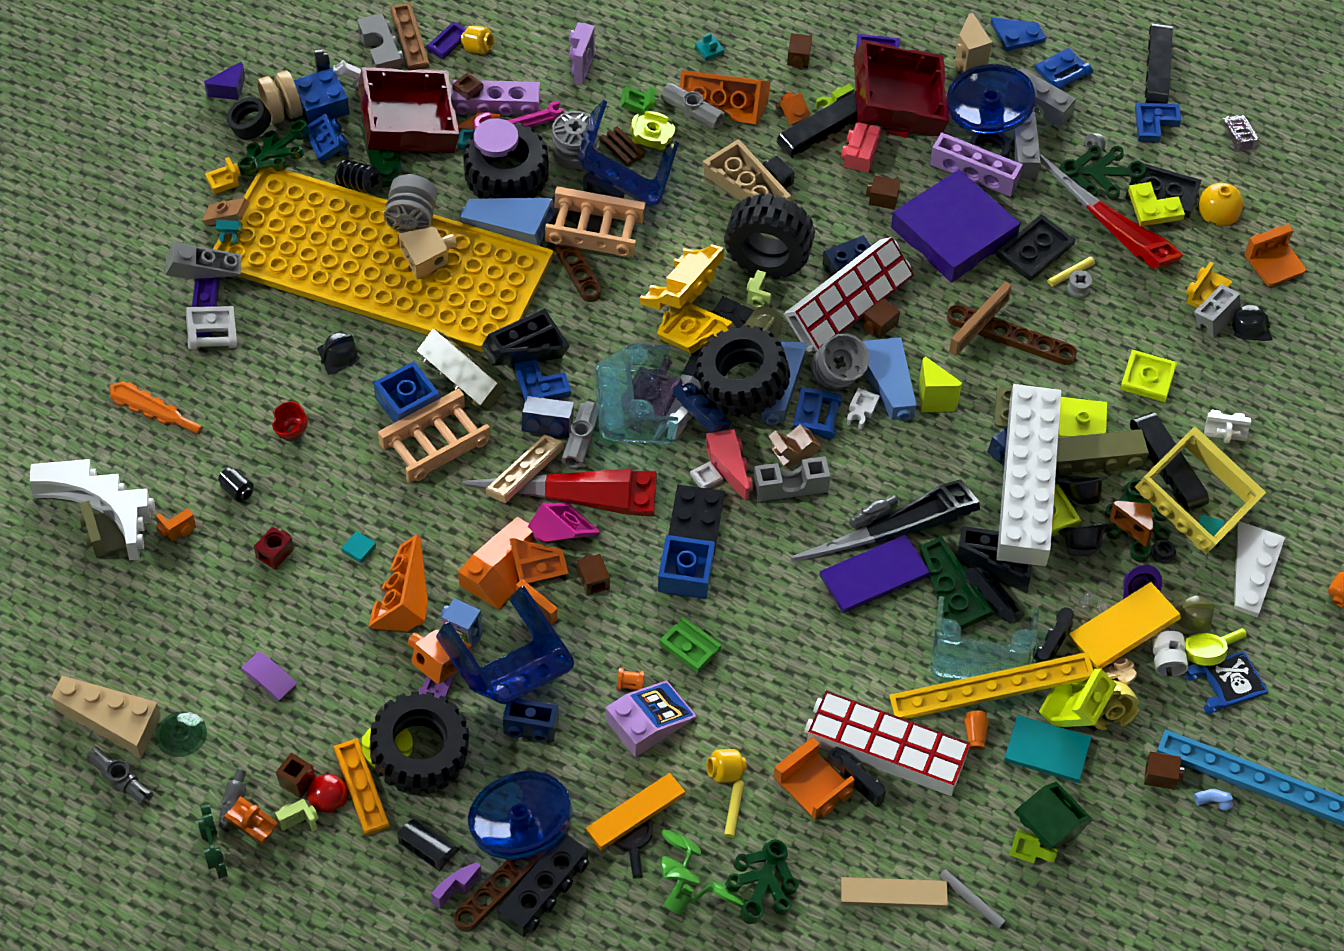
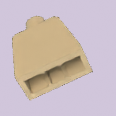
M435 227L399 234L400 249L416 279H420L445 266L448 263V250L457 247L453 234L441 238Z

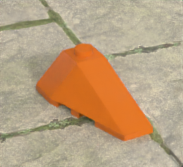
M681 70L679 87L687 92L696 91L700 93L703 101L730 114V119L735 122L758 124L768 104L771 81Z
M516 517L477 550L458 571L459 586L500 610L514 593L518 581L509 539L516 538L532 543L534 532L527 527L529 523Z
M417 534L401 544L390 567V570L394 573L387 582L383 583L381 590L386 591L382 603L379 600L375 601L369 622V627L372 629L408 632L412 628L420 626L426 619L428 599L421 537Z

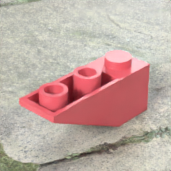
M735 429L706 433V449L709 461L744 500H749V491H753L751 477L746 476V471H748L747 460L745 457L742 458L740 453L743 451L741 438L736 437Z

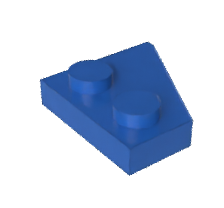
M991 18V24L1006 51L1046 41V36L1036 22Z

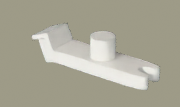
M344 60L336 66L333 65V71L339 77L345 73L355 77L354 84L358 87L361 69L346 63Z

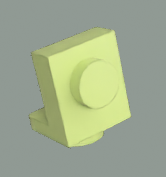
M757 270L755 277L750 278L748 281L747 303H750L755 308L770 307L771 293L763 291L766 272Z
M304 799L293 804H286L279 811L275 812L278 825L282 831L304 820L307 821L312 832L317 830L316 821L319 820L317 812L312 805L308 807Z

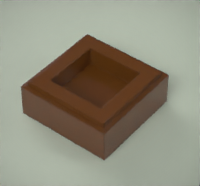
M468 72L452 84L453 90L467 100H470L484 89L483 83Z

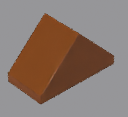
M1114 502L1110 521L1116 523L1119 528L1147 547L1153 530L1151 503Z

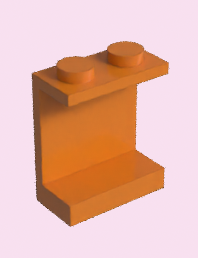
M812 737L774 767L773 777L816 820L821 815L823 817L829 815L838 801L844 802L851 797L854 792L855 779L850 776L844 780L818 754L820 744Z

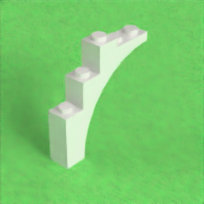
M90 459L31 464L30 485L34 498H57L79 503L89 500L92 508L105 514L121 530L126 541L129 560L140 559V549H144L143 534H140V531L145 530L144 523H150L151 513H155L154 498H149L148 489L126 490L125 483H120L119 474L97 476L96 469L91 467Z

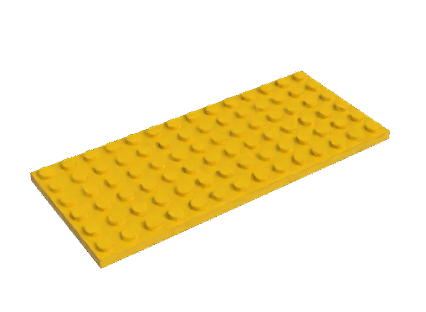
M274 168L260 169L243 197L249 204L243 218L236 220L243 224L242 233H236L238 235V242L233 243L232 234H227L225 236V243L218 239L213 248L215 250L241 254V275L238 277L425 335H429L434 328L443 332L457 345L483 353L484 351L481 346L489 333L524 317L554 257V250L433 214L430 227H435L441 238L453 234L457 247L448 250V263L445 266L420 279H416L400 249L399 234L401 232L392 229L384 220V211L388 200L284 169L283 171L276 172Z

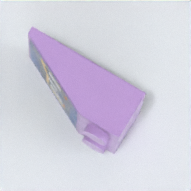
M667 680L628 693L605 707V721L635 757L697 718L696 714Z

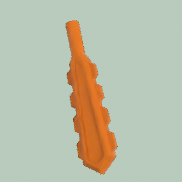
M122 381L110 385V397L117 405L129 406L131 411L136 413L143 412L145 417L150 419L157 418L158 422L164 425L168 423L179 425L196 434H199L203 429L201 425L182 417L173 405H165L162 399L151 397V393L145 390H138L137 386L130 382L125 383Z

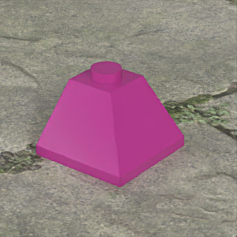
M568 502L541 504L527 526L534 532V537L541 542L593 537L601 533Z

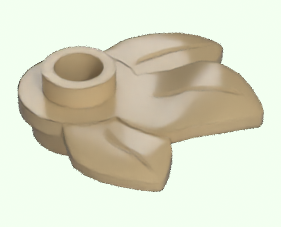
M1118 658L1111 665H1107L1102 669L1111 679H1118L1126 685L1130 684L1137 677L1134 663L1127 658Z

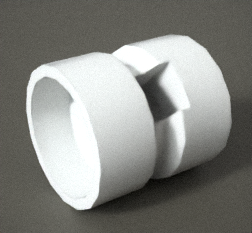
M1164 631L1152 637L1155 670L1158 675L1167 676L1166 667H1171L1172 676H1180L1188 671L1186 647L1182 633Z

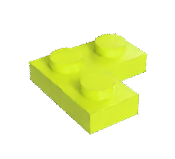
M1151 182L1129 185L1128 192L1140 226L1184 219L1185 213L1179 196L1157 200Z

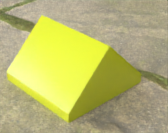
M924 357L918 383L921 412H954L958 408L962 382L927 357Z

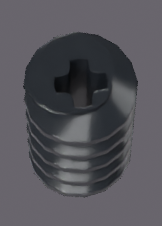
M345 159L337 167L335 182L338 186L370 195L377 194L383 187L382 176L379 169L375 166Z

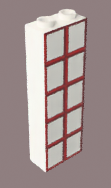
M892 237L880 239L787 310L784 315L800 342L807 343L806 350L808 352L817 351L829 338L842 333L860 319L872 306L881 299L887 298L915 275L911 270L909 262L902 255L898 243Z
M827 690L822 699H817L813 710L816 715L814 719L809 718L804 733L808 734L807 741L813 737L820 744V748L832 751L836 746L848 752V756L852 760L952 796L971 743Z

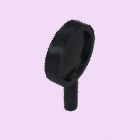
M651 819L614 842L618 848L629 851L633 879L636 876L643 877L639 849L645 847L652 838L653 824Z

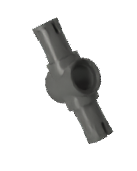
M98 747L92 749L95 754L91 751L88 753L86 760L101 771V775L109 781L112 789L121 791L124 794L128 793L142 806L147 804L145 799L148 801L152 799L153 792L138 782V777L130 771L129 765L125 761L110 759ZM125 774L121 778H115L117 775Z

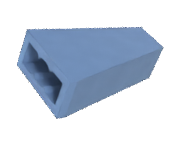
M550 198L469 199L466 206L461 209L460 219L462 223L540 246L545 235L546 224L551 223L555 209Z
M901 337L862 341L869 353V364L864 375L876 395L880 396L879 400L891 420L907 421L910 418H914L916 401Z
M781 342L789 364L790 383L788 388L784 390L785 394L780 400L777 399L773 407H767L764 409L765 412L760 413V423H767L768 425L784 423L805 361L806 342Z

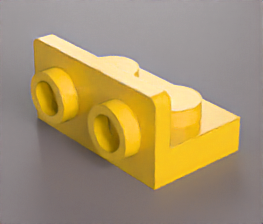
M1209 262L1206 268L1202 267L1199 270L1196 283H1190L1186 294L1189 295L1186 303L1198 308L1221 284L1229 288L1232 280L1213 272L1214 263Z

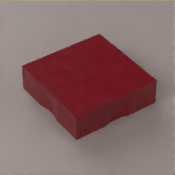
M862 39L853 56L858 122L928 136H940L949 123L948 100L944 88L946 79L944 56L918 50L901 49L892 45Z
M361 67L358 90L367 150L455 152L459 130L455 110L451 103L452 91L448 71Z

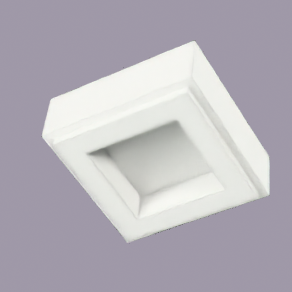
M711 461L690 471L691 477L701 488L709 489L723 482V477Z

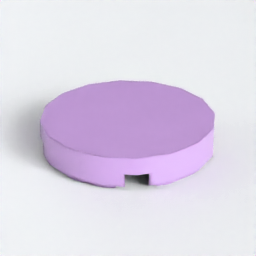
M504 119L486 120L475 129V147L481 150V153L485 156L508 155L507 152L511 150L513 152L517 147L518 130L514 124Z

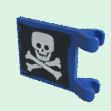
M1244 651L1226 656L1225 660L1220 664L1212 666L1192 664L1189 666L1188 672L1185 673L1188 681L1205 675L1217 697L1209 698L1206 701L1207 705H1204V710L1207 714L1268 693Z

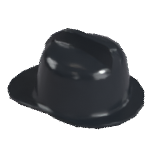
M1248 304L1236 311L1232 320L1234 336L1240 339L1258 341L1273 340L1269 331L1268 315L1260 307Z
M333 333L328 336L323 345L317 348L321 364H324L328 375L337 373L360 359L351 334Z
M1055 476V482L1064 483L1069 497L1079 504L1086 505L1101 501L1102 481L1108 477Z
M1100 523L1084 527H1066L1060 529L1058 533L1065 536L1070 555L1087 556L1099 550L1104 533L1116 529L1117 524Z

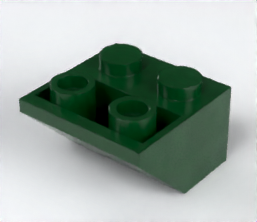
M1057 781L1043 786L1014 811L1020 818V822L1029 828L1038 837V841L1049 850L1076 839L1092 820L1089 814Z

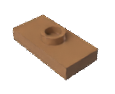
M245 198L210 204L202 222L205 226L215 225L216 220H241L249 203Z

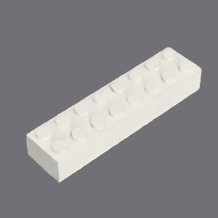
M1013 384L1009 403L997 560L1046 566L1051 547L1061 390Z

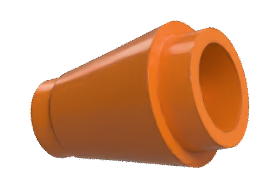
M983 711L967 712L964 724L968 742L971 743L970 749L983 750L985 749L989 724L987 714Z

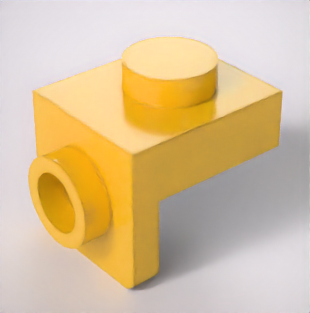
M229 157L225 158V167L205 173L206 180L214 195L239 186L238 177L241 176L238 165L236 163L233 164Z

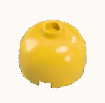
M1223 182L1214 183L1202 192L1199 198L1198 211L1203 219L1208 222L1216 223L1219 226L1231 225L1237 222L1241 216L1244 201L1240 191L1233 185Z

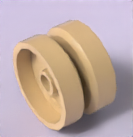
M287 70L276 73L274 81L269 76L257 79L260 100H262L271 114V125L284 122L285 114L289 119L303 116L298 91L293 78Z

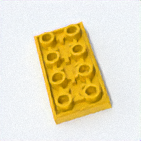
M1150 582L1069 633V637L1082 653L1088 652L1091 664L1096 669H1103L1180 620L1181 616L1174 606Z

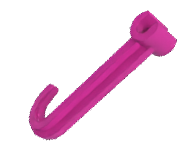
M552 102L549 104L548 109L507 121H510L512 124L516 122L522 123L523 127H533L547 122L553 124L555 119L563 114L564 109H559L560 102ZM491 112L482 113L475 118L473 123L474 131L481 122L491 118Z

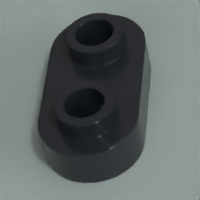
M323 49L314 50L317 72L330 69L328 52L324 53Z

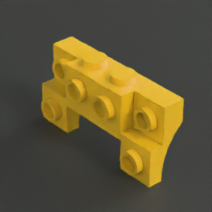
M712 244L701 250L684 248L683 255L679 259L675 258L673 260L675 269L666 278L667 287L650 285V291L646 296H640V304L661 310L665 304L680 309L685 302L693 303L708 284L713 282L715 277L714 270L724 260V248Z

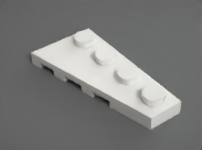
M1238 521L1234 609L1258 617L1285 537Z

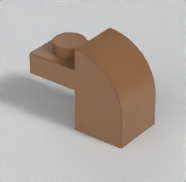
M801 424L787 436L776 430L768 436L773 442V445H771L772 450L783 466L786 467L812 457L822 448L811 430Z

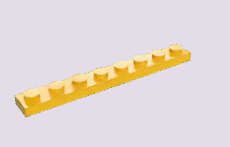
M1085 652L890 694V701L895 716L909 719L1089 680L1093 668L1089 654Z

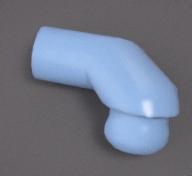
M1213 788L1193 794L1197 806L1210 802H1219L1221 810H1229L1233 807V797L1228 792Z

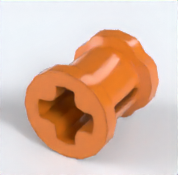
M619 668L617 690L622 688L632 690L643 689L645 671L641 670L638 673L624 671V668Z

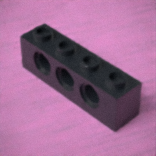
M562 832L498 908V920L522 937L528 931L533 933L539 926L541 921L539 918L543 913H549L555 907L557 896L561 892L566 893L572 886V878L577 872L582 874L589 864L588 848ZM559 864H565L568 866L566 869L556 868V866ZM544 883L551 885L548 889H542L539 886ZM533 903L535 907L527 909L523 905Z

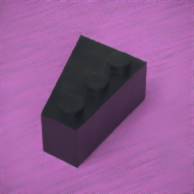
M545 308L489 333L481 346L493 366L515 364L537 359V361L559 359L564 356L570 347Z
M962 526L957 551L958 561L969 568L981 565L996 580L1027 594L1032 565L997 560L999 531Z

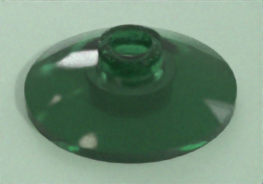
M187 711L175 712L165 717L159 723L155 733L156 743L167 755L174 757L188 756L199 750L204 744L207 728L204 721L198 715ZM178 728H184V731L176 732Z

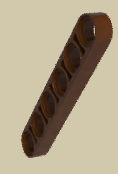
M554 208L555 214L550 224H555L558 215L556 208ZM551 243L581 298L587 302L598 300L601 295L600 284L578 247L560 246ZM569 256H575L578 258V260L575 262H568L566 258ZM579 272H584L587 274V276L582 279L577 278L575 275ZM594 289L597 292L594 295H587L584 291Z
M953 305L948 309L947 321L955 327L962 328L977 311L962 305ZM953 313H960L963 318L957 320L951 315ZM993 317L978 333V335L1062 365L1074 363L1077 355L1076 348L1069 343ZM997 328H1002L1007 333L1004 335H998L994 330ZM1024 336L1028 341L1021 343L1016 337ZM1047 344L1050 349L1044 351L1038 345ZM1066 351L1069 352L1072 355V357L1063 358L1060 355V353Z
M550 817L455 911L454 922L460 931L469 932L475 929L519 885L561 835L551 833L550 827L552 825L561 824L564 827L563 832L568 835L569 825L564 817ZM540 841L545 843L547 847L542 852H536L532 849V845ZM524 859L529 865L524 870H518L514 867L515 861ZM501 877H506L510 880V885L506 888H499L495 883ZM487 895L491 897L492 902L484 907L480 906L477 900L479 897ZM467 913L474 917L472 923L468 925H463L459 922V917Z

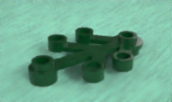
M304 120L293 122L289 126L291 133L278 141V136L274 130L267 131L263 135L265 140L262 152L259 143L253 142L248 144L246 147L247 155L238 161L240 174L252 176L257 170L274 168L276 172H280L287 167L283 156L290 155L294 160L303 157L304 152L300 145H294L289 148L284 147L295 139L303 140L308 136L309 129Z
M1092 145L1077 160L1067 159L1059 168V170L1086 191L1094 190L1090 194L1096 197L1098 194L1096 185L1090 184L1082 175L1092 176L1106 190L1107 197L1111 200H1115L1120 196V189L1105 176H1125L1135 181H1140L1146 176V166L1141 161H1134L1128 167H1106L1113 161L1123 159L1124 150L1121 146L1112 147L1110 152L1101 158V148L1098 145ZM1093 151H1098V154H1095V155H1093V154H1091V153H1092ZM1114 152H1121L1119 155H1114ZM1100 159L1092 166H1084L1090 160ZM1111 190L1117 191L1115 194L1109 193Z
M1137 479L1131 480L1125 485L1124 495L1117 500L1151 503L1148 499L1142 497L1140 492H1132V490H1137L1135 486L1141 481ZM1151 503V509L1155 512L1153 513L1154 518L1158 521H1165L1167 517L1158 515V509ZM1109 504L1106 507L1105 514L1108 518L1111 516L1109 510L1112 509L1113 504ZM1152 518V531L1155 533V538L1158 541L1168 540L1170 530L1165 526H1161ZM1117 526L1115 530L1118 531V534H1113L1110 531L1106 534L1110 539H1118L1123 530ZM1158 532H1165L1166 536H1161ZM1134 539L1130 556L1135 561L1144 562L1149 558L1151 547L1150 545L1145 547ZM1136 551H1141L1144 555H1140Z
M210 804L201 805L203 818L197 819L202 840L208 838L210 847L203 849L208 869L215 868L219 879L228 877L220 847L215 848L212 834L217 833Z
M774 839L766 842L762 851L747 855L743 853L738 854L733 862V866L739 872L747 871L750 864L764 861L765 864L761 869L739 875L735 873L730 874L725 882V886L729 891L737 892L742 885L758 881L751 900H747L740 911L742 920L747 924L757 923L764 914L761 902L767 886L775 900L773 909L777 914L785 915L791 908V902L785 897L784 893L788 895L794 894L799 887V882L792 876L785 862L788 856L787 847L780 840ZM775 867L783 879L781 887L773 874ZM787 883L793 884L794 888L789 887ZM779 903L783 904L786 908H782Z

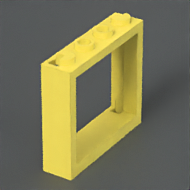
M1195 426L1135 486L1142 497L1148 499L1162 515L1166 516L1180 532L1184 533L1205 554L1266 493ZM1184 447L1245 502L1214 536L1153 481Z

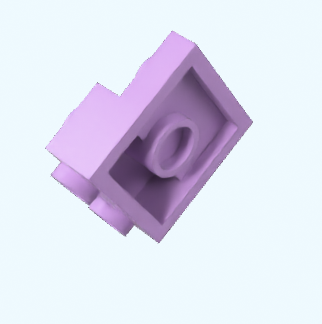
M578 22L575 31L571 30L569 36V43H572L569 58L572 60L571 75H574V83L583 85L595 55V26Z

